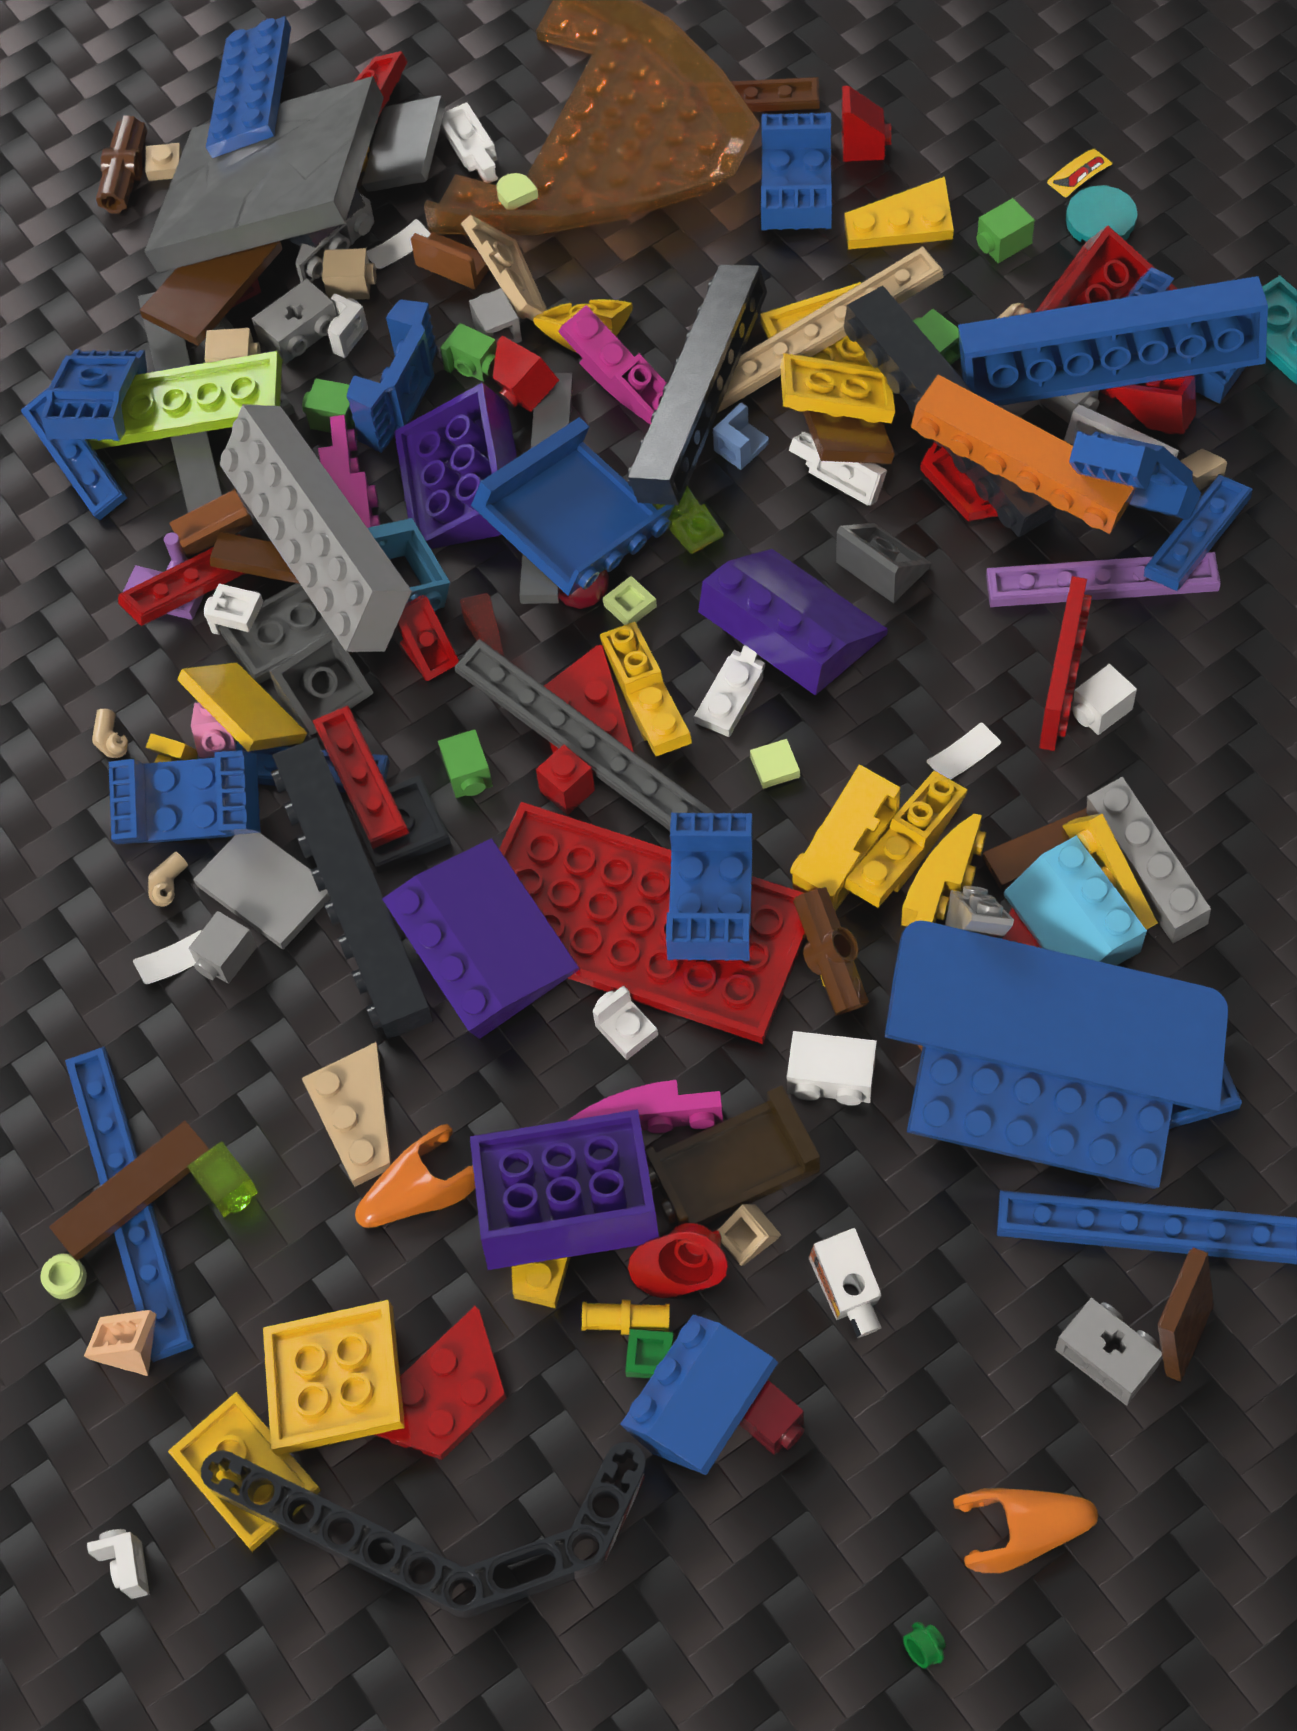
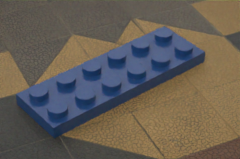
M286 16L278 19H266L257 27L246 31L244 29L236 30L226 38L206 148L212 158L275 135L291 33V25Z

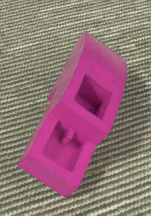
M585 305L563 324L558 332L583 358L579 364L621 404L651 425L652 414L654 410H657L663 397L665 380L640 353L634 357L595 313Z
M344 415L330 417L333 446L318 448L320 462L367 528L380 525L379 516H373L372 508L378 507L375 485H368L365 471L360 472L358 458H352V451L358 450L355 429H348Z
M670 1080L632 1088L609 1096L567 1120L638 1109L641 1130H648L651 1133H665L672 1130L673 1127L690 1126L693 1129L710 1128L715 1123L723 1122L720 1091L678 1095L677 1080Z

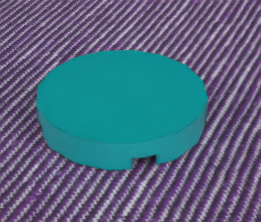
M1105 185L1091 186L1079 191L1071 198L1066 211L1067 229L1075 239L1081 242V239L1088 241L1108 225L1126 241L1130 237V233L1135 229L1138 216L1137 208L1131 197L1118 188Z

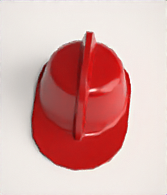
M684 1223L674 1227L668 1235L643 1243L630 1256L628 1270L631 1280L643 1292L660 1298L678 1297L719 1284L726 1276L728 1268L726 1255L720 1246L722 1239L720 1232L711 1231L697 1223Z

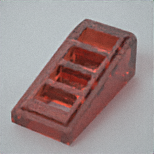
M484 593L461 599L460 605L464 621L476 641L478 639L482 640L504 657L490 595Z

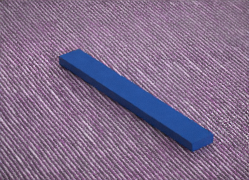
M105 1047L65 1060L100 1185H103L138 1157L113 1068ZM150 1203L117 1229L114 1234L136 1312L151 1310L156 1313L150 1358L155 1362L193 1348L194 1344L152 1203Z
M1000 1190L997 1236L1188 1254L1189 1250H1192L1194 1247L1207 1252L1208 1256L1297 1264V1218L1003 1190Z

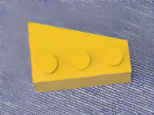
M859 764L825 821L817 830L806 852L801 853L794 861L790 870L793 889L807 893L817 888L826 887L836 911L850 892L844 888L847 876L889 830L892 818L899 811L901 787Z

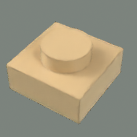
M180 143L146 146L145 172L148 181L173 178L182 155Z

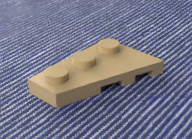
M470 214L461 225L511 302L515 313L522 319L527 318L534 322L533 317L544 313L547 309L517 241Z
M377 1042L302 1078L354 1187L384 1173L392 1164L383 1098V1082L380 1071V1055Z

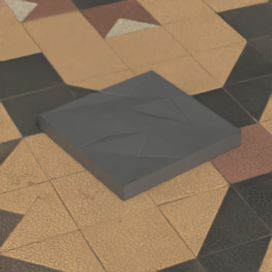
M373 76L279 103L275 135L273 137L215 158L211 157L206 148L210 123L193 127L172 178L170 190L167 191L144 251L156 272L172 270L345 224L384 99Z

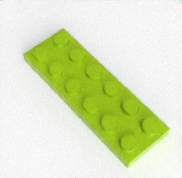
M277 351L135 375L121 404L125 425L123 437L119 441L102 439L101 441H97V439L87 440L93 449H101L232 427L239 415L242 404L280 406L282 358Z

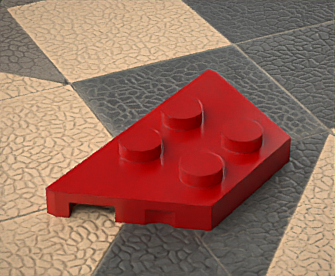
M934 442L921 462L920 470L967 521L998 516L997 511L989 501L983 500L978 495L975 485L965 473L963 474L958 471L952 457L945 448L938 446Z
M602 644L597 645L544 685V687L634 752ZM549 742L552 753H555L559 748Z
M476 1306L464 1315L400 1376L405 1428L375 1434V1436L387 1439L390 1443L404 1448L412 1447L421 1450L423 1454L443 1460L506 1399L480 1310Z

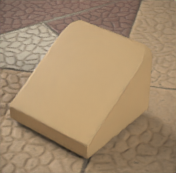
M1200 449L1181 460L1184 465L1193 471V482L1199 491L1211 485L1219 474L1225 475L1227 461L1207 450Z
M742 1204L717 1230L721 1234L722 1244L741 1266H744L781 1236L780 1232L755 1204Z

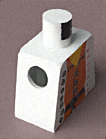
M852 1228L815 1243L809 1260L836 1320L848 1316L857 1338L879 1330L881 1325L873 1305L879 1301L881 1292L856 1229ZM853 1285L858 1289L859 1294L855 1296L849 1295L845 1292L843 1286Z

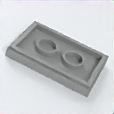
M260 833L235 835L193 879L197 887L283 950L320 911L324 903L330 900L327 890L318 891L308 867Z

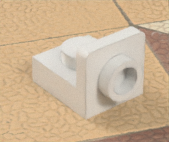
M334 294L330 300L334 303L337 317L331 321L327 331L333 353L345 358L368 330L363 306L352 298H344Z
M218 584L213 597L210 596L207 599L204 607V617L208 621L211 632L220 635L219 625L250 632L263 604L261 593Z
M625 986L620 987L615 992L609 991L597 1001L593 1009L595 1026L626 1060L658 1036L657 1028L631 1001L630 992Z
M115 1529L100 1534V1540L87 1543L88 1553L98 1561L116 1558V1560L110 1562L111 1577L116 1588L120 1587V1590L131 1599L149 1595L142 1541L131 1532H126L124 1529Z

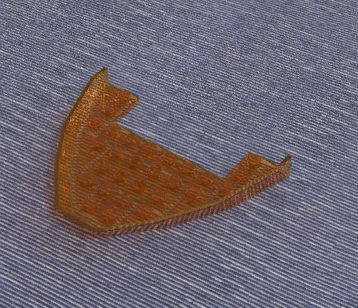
M553 0L536 29L537 40L593 55L527 174V177L538 189L539 198L514 210H507L498 199L497 185L455 174L440 203L427 200L424 204L429 232L437 234H467L461 223L470 214L504 234L539 235L627 219L703 195L735 176L760 123L724 71L671 18L640 0Z

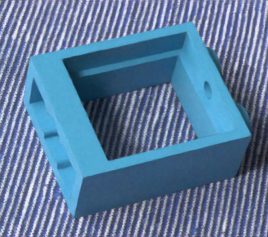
M409 518L367 528L389 559L405 556L421 585L410 587L412 592L407 603L421 595H425L434 611L444 608L450 581L414 520Z

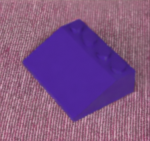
M480 383L395 430L408 519L412 518L430 549L501 535L471 504L480 482L516 459L517 454L507 402L484 383Z
M773 549L729 560L704 579L702 583L698 612L814 695H817L888 633V629Z
M492 838L414 876L382 898L467 1030L479 1039L580 970Z
M638 1109L470 1136L480 1235L488 1270L639 1246L649 1240L659 1238Z

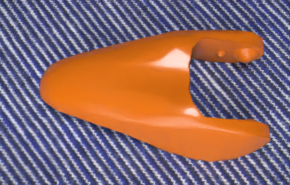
M439 1125L404 1150L387 1168L356 1208L355 1218L359 1225L365 1228L377 1227L409 1216L440 1210L465 1199L475 1189L473 1165L467 1166L464 1170L447 1180H441L431 1175L421 1160L420 1156L429 1153L450 1139L453 1133L450 1125Z
M983 1488L961 1495L953 1500L954 1508L960 1509L963 1512H969L972 1508L987 1506L999 1501L1006 1512L1010 1531L1008 1545L1005 1548L980 1552L973 1550L964 1557L967 1568L982 1573H1002L1026 1564L1049 1550L1085 1533L1098 1521L1097 1508L1091 1501L1077 1496L1054 1492Z

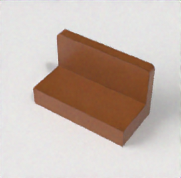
M434 232L428 238L414 233L411 237L415 263L426 270L474 290L490 270L476 249Z
M234 489L169 522L173 532L178 535L180 544L187 558L215 545L219 532L236 534L252 526L253 522L249 512Z

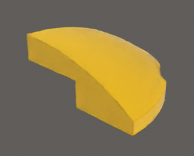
M597 299L590 300L589 304H578L573 307L571 303L556 306L533 318L534 324L547 336L569 350L576 352L558 331L563 324L585 305L595 313L615 336H617L629 318L633 305L625 301Z

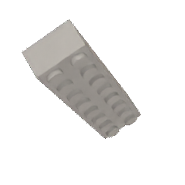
M242 404L239 415L233 423L232 433L226 449L221 454L220 466L346 652L385 651L412 590L282 407Z

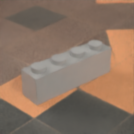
M1121 777L1087 796L1086 813L1088 816L1103 813L1153 915L1172 944L1206 926L1209 922L1210 906L1124 778Z

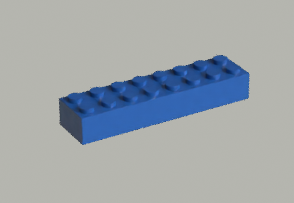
M1259 276L960 324L958 325L962 380L976 395L997 406L1266 364L1268 303Z

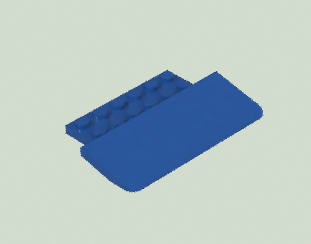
M928 921L912 922L904 929L900 939L885 1038L923 1046L907 1133L1152 1189L1159 1188L1173 1104L1211 1113L1220 1111L1228 1005L1223 995L1210 987Z

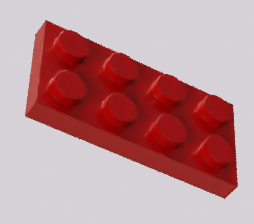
M1071 577L1045 707L1039 745L1041 749L1055 751L1057 736H1066L1092 595L1085 594L1086 578Z

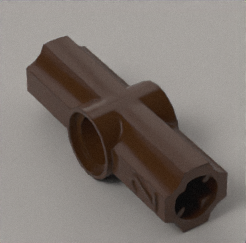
M123 116L121 121H117L110 148H104L101 154L102 178L96 201L99 207L104 208L109 213L120 214L123 209L127 208L134 181H139L142 177L143 158L141 153L147 135V128L145 123L139 121L135 116Z
M817 888L795 897L793 902L808 939L803 953L805 962L812 972L821 975L835 1015L845 1014L867 1005L869 1000L854 963L859 950L857 941L848 929L841 927L827 888Z

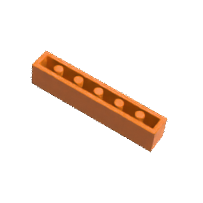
M939 374L915 407L911 428L918 431L921 436L933 439L950 448L956 455L966 457L983 466L988 472L1008 479L1017 484L1023 491L1042 497L1055 508L1067 511L1084 520L1092 528L1101 529L1110 534L1133 498L1136 487L1078 474L1069 463L1073 448L1071 444Z

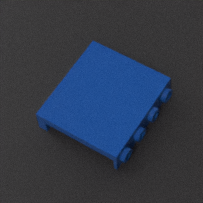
M580 417L482 480L471 504L481 516L568 596L580 587L583 589L590 587L602 571L607 570L610 572L615 569L629 552L632 555L636 554L651 536L655 538L661 536L671 523L668 518L675 506L665 505L657 510L652 504L638 503L633 489L629 486L628 482L583 442L590 426Z

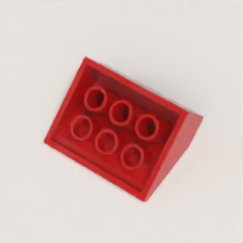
M1107 225L1083 245L1035 312L1126 298L1137 281L1153 266ZM1171 283L1168 291L1176 290L1177 288ZM1111 388L1099 390V392L1111 398L1115 397L1111 393Z

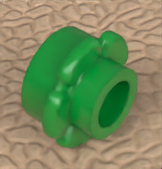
M915 1622L912 1625L913 1630L903 1638L908 1654L921 1668H927L931 1664L942 1663L944 1660L943 1650L946 1648L942 1634L933 1625L925 1627L921 1622Z

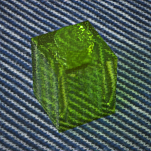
M222 1141L187 1166L198 1185L223 1217L231 1212L236 1213L244 1209L251 1202L252 1196L258 1193L248 1174Z

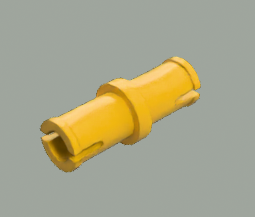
M622 1300V1304L582 1302V1331L621 1330V1335H629L630 1329L669 1332V1304H630V1300Z

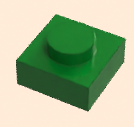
M630 1329L625 1369L626 1377L650 1379L654 1374L655 1368L664 1359L674 1343L673 1332Z

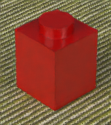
M565 744L536 769L540 792L567 816L595 791L592 767Z

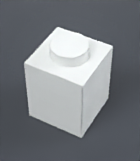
M1108 664L1075 689L1071 710L1081 725L1089 726L1099 735L1133 709L1137 689L1111 664Z

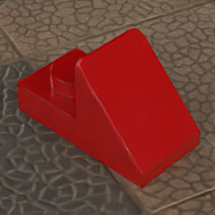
M421 595L406 603L396 625L403 638L400 643L424 679L429 681L454 667L459 660L427 596Z

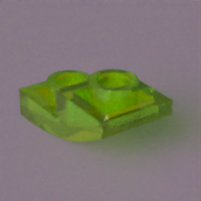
M687 486L679 506H674L668 518L671 521L668 528L680 543L693 554L722 538L724 533L705 504L700 506ZM652 504L657 510L665 506L663 504Z

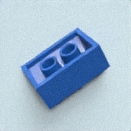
M692 1315L687 1324L680 1330L678 1338L664 1359L655 1368L654 1374L639 1397L631 1404L629 1412L620 1425L651 1454L707 1475L777 1366L778 1361L721 1323Z

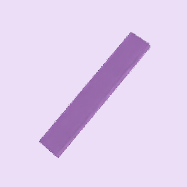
M1215 552L1207 553L1178 591L1144 577L1145 566L1153 556L987 568L986 571L990 607L1067 602L1072 576L1087 579L1085 594L1092 595V600L1219 591L1221 583Z

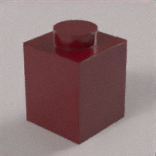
M769 1380L766 1381L739 1423L773 1455H776L783 1446L789 1450L805 1431L802 1427L804 1424V1411Z

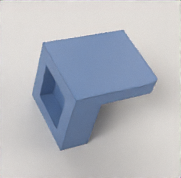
M740 403L713 428L714 451L740 470L769 444V438L748 423V407L743 403Z

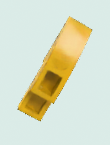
M636 622L601 633V642L621 692L644 741H648L655 757L692 744L690 732L663 682L661 670Z
M934 770L894 815L889 830L847 876L844 888L879 908L893 890L898 892L917 869L954 816L968 789Z
M973 814L961 822L930 853L919 869L902 907L901 925L908 926L915 921H928L936 923L937 919L944 921L951 890L962 892L963 886H972L976 867L970 864L973 854L981 856L986 839V832L980 831L982 815Z

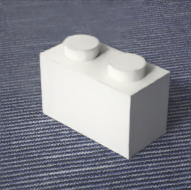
M793 1031L787 1072V1093L794 1094L797 1098L803 1100H817L819 1097L836 1099L839 1103L845 1105H858L861 1102L870 1103L877 1041Z

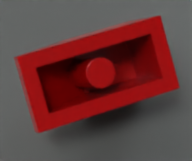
M842 86L843 162L884 160L885 145H891V123L884 124V109L852 87Z
M504 336L499 338L492 377L502 389L499 395L511 407L515 408L517 405H520L531 412L558 383L559 379L540 356Z
M1195 376L1111 388V393L1147 429L1163 431L1167 434H1184L1196 416Z

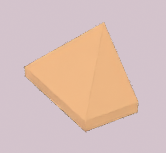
M151 1310L100 1317L84 1357L92 1361L148 1376L156 1313Z

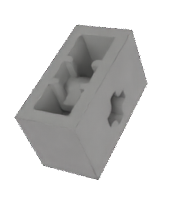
M305 279L254 316L252 321L258 341L270 352L277 351L282 358V363L286 364L296 356L303 354L308 347L323 336H327L329 325L337 317L333 301L308 279Z
M1090 1298L1059 1336L1055 1350L1127 1406L1159 1366L1162 1352L1158 1349L1159 1345L1153 1337L1142 1330L1135 1332L1122 1321V1315L1114 1307L1105 1302L1099 1304L1093 1298ZM1113 1343L1117 1344L1119 1350H1113L1110 1354L1104 1350L1105 1346L1109 1347Z

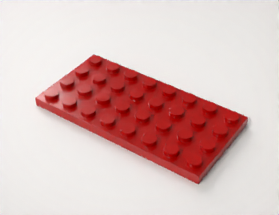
M524 802L520 803L499 849L579 966L580 970L568 977V979L607 992H615L620 987L625 986L629 990L631 1000L763 1044L806 938L793 902L794 898L803 894V892L752 876L750 961L667 960L666 921L670 902L671 850Z

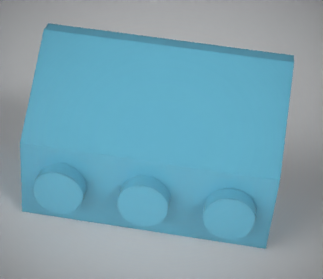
M1077 836L1043 853L1004 891L1003 895L1043 949L1112 965H1118L1141 952L1147 930Z

